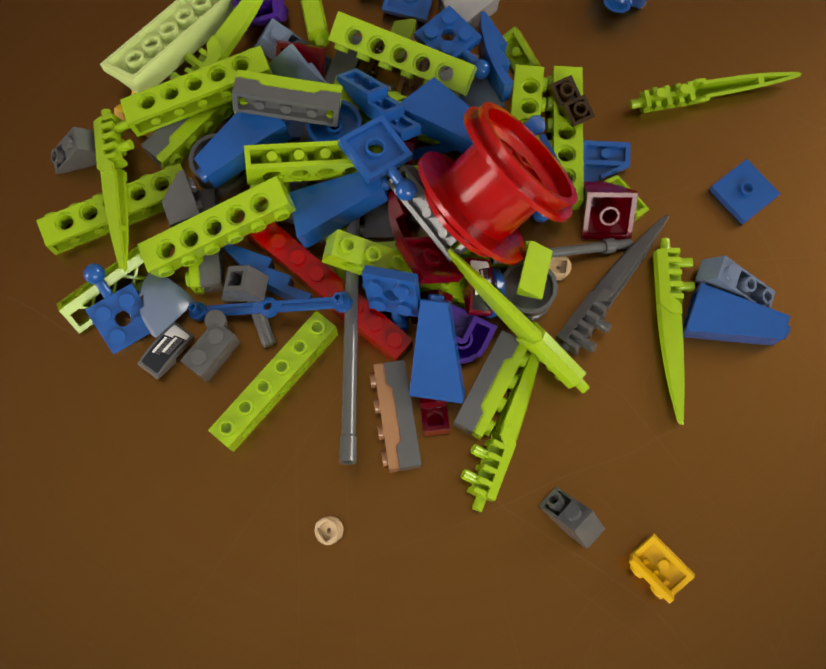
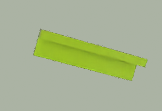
M138 246L128 252L126 273H121L117 261L104 269L106 273L104 280L109 287L112 286L113 293L119 291L116 290L117 281L121 278L132 279V283L137 291L140 290L146 276L137 275L138 267L144 263ZM88 282L57 303L59 312L79 334L91 326L93 322L89 317L79 325L71 314L78 309H87L94 305L96 296L100 294L96 285Z

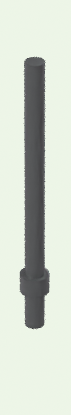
M614 238L602 239L601 242L548 249L553 251L551 258L596 252L609 254L615 253L616 250L629 249L633 241L632 239L615 240ZM490 257L492 265L503 264Z

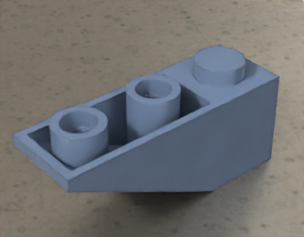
M272 18L263 29L254 48L261 45L264 54L273 60L276 57V42L278 40L303 44L309 43ZM327 55L325 57V74L333 61Z
M725 255L702 259L695 282L699 285L703 283L771 308L776 293L772 288Z

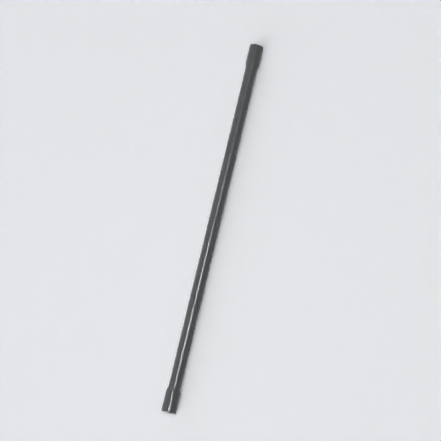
M360 217L347 225V232L359 237ZM346 271L345 292L350 295L353 304L350 310L345 312L342 430L339 463L351 465L357 461L356 390L359 275Z

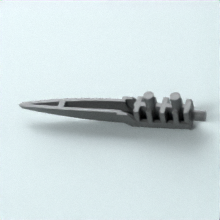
M669 215L660 218L630 246L606 272L555 338L565 352L569 351L577 356L580 347L591 353L595 351L597 344L588 338H591L593 335L592 331L595 328L605 333L610 331L612 324L603 320L607 316V311L653 246L668 221Z

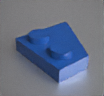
M583 140L584 182H599L630 167L631 142Z

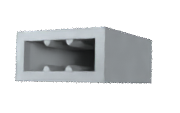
M438 0L440 12L450 5L473 28L479 25L481 12L485 11L488 16H491L497 11L499 0ZM449 34L450 39L453 40L454 37Z

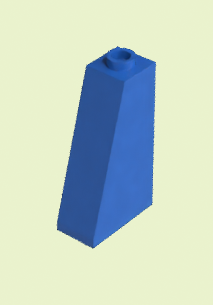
M435 77L400 102L404 105V115L421 125V134L461 153H464L473 144L463 120V115L470 106Z
M236 112L194 158L200 167L196 172L204 183L210 181L216 189L246 169L244 145L280 144L290 140L291 136L281 118Z
M355 172L289 192L297 210L293 212V219L297 238L302 245L307 248L316 244L337 229L343 228L388 201L386 190H389L390 186L388 185L387 175L368 185L361 174Z
M701 283L692 292L682 323L683 337L775 345L787 338L791 328L788 325L790 315Z
M428 294V298L424 297L420 300L409 396L462 404L465 399V387L451 301L444 300V295Z

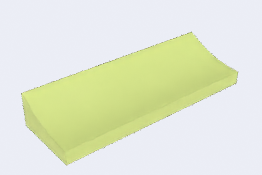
M176 0L100 63L104 72L124 83L135 93L160 84L185 62L184 56L186 53L189 52L193 55L208 42L211 36L216 34L234 10L233 0Z

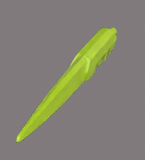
M241 0L216 34L206 43L207 50L202 47L200 48L199 52L201 55L199 58L189 52L185 54L184 61L192 67H186L184 71L188 74L229 57L264 0ZM172 72L170 75V80L175 79L176 77L181 75H179L176 72Z
M300 0L308 40L312 45L326 47L330 44L328 40L329 30L322 0Z
M757 73L712 80L700 78L682 85L677 83L672 87L669 85L659 89L654 87L640 92L637 99L629 100V108H640L642 114L705 103L713 97L780 83L800 77L802 73Z
M102 109L101 116L93 121L97 169L101 174L106 218L115 256L121 273H126L129 245L126 188L128 180L127 173L122 168L128 166L127 161L123 157L127 155V151L134 149V144L130 139L125 141L121 138V136L125 135L124 131L130 129L126 119L121 121L111 113V110Z
M661 238L660 249L653 252L658 330L663 364L677 422L683 425L685 370L682 325V300L684 299V293L682 292H694L695 282L681 281L682 269L680 268H692L693 258L679 257L680 248H670V238Z
M447 249L449 257L467 281L497 316L517 335L516 340L524 348L538 357L537 360L547 366L546 369L553 372L558 381L563 382L569 389L576 387L581 393H585L590 388L582 379L586 372L537 322H531L453 250Z
M530 351L528 353L531 355L525 367H520L517 373L519 378L513 390L509 391L506 398L508 400L490 435L491 439L486 440L484 444L486 449L477 444H474L471 448L470 453L482 459L480 464L475 467L477 473L466 468L461 473L462 479L472 483L471 487H468L467 492L476 497L472 509L478 512H482L486 501L494 502L496 500L516 447V441L528 408L539 364L538 357Z

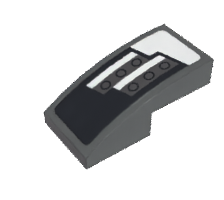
M173 322L138 361V366L157 380L160 379L176 364V357L194 342V336L176 322Z

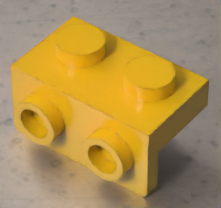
M654 533L630 554L629 563L632 572L638 578H644L651 585L650 589L659 599L662 600L664 598L669 604L674 601V595L695 578V574Z

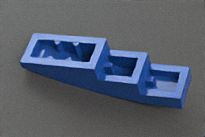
M483 11L480 13L478 33L482 36L479 50L481 58L490 65V73L488 75L490 84L499 100L503 102L510 99L513 81L508 75L510 61L505 56L507 42L487 13Z
M357 68L337 75L339 84L343 86V89L370 119L373 120L383 115L403 142L421 134V125L404 115V105L388 96V86Z
M233 244L223 246L226 254L238 266L250 265L269 276L266 289L285 300L313 298L311 293L294 288V282L290 275L274 270L275 266L271 258Z

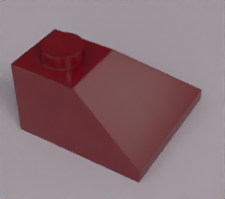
M584 182V201L580 207L581 238L631 239L638 192L609 182Z

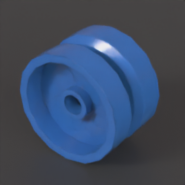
M342 99L337 127L306 122L309 142L337 141L342 136L362 126V118L358 109L350 102Z

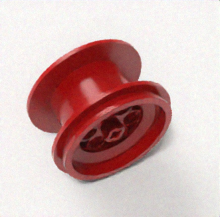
M484 102L480 107L473 106L468 108L463 115L466 130L473 144L456 161L437 152H427L418 161V171L425 187L424 193L429 207L442 226L459 243L477 255L491 257L504 264L515 265L525 257L526 252L518 227L536 211L553 221L563 223L571 217L572 206L577 203L578 197L569 176L540 139L504 108L491 102Z

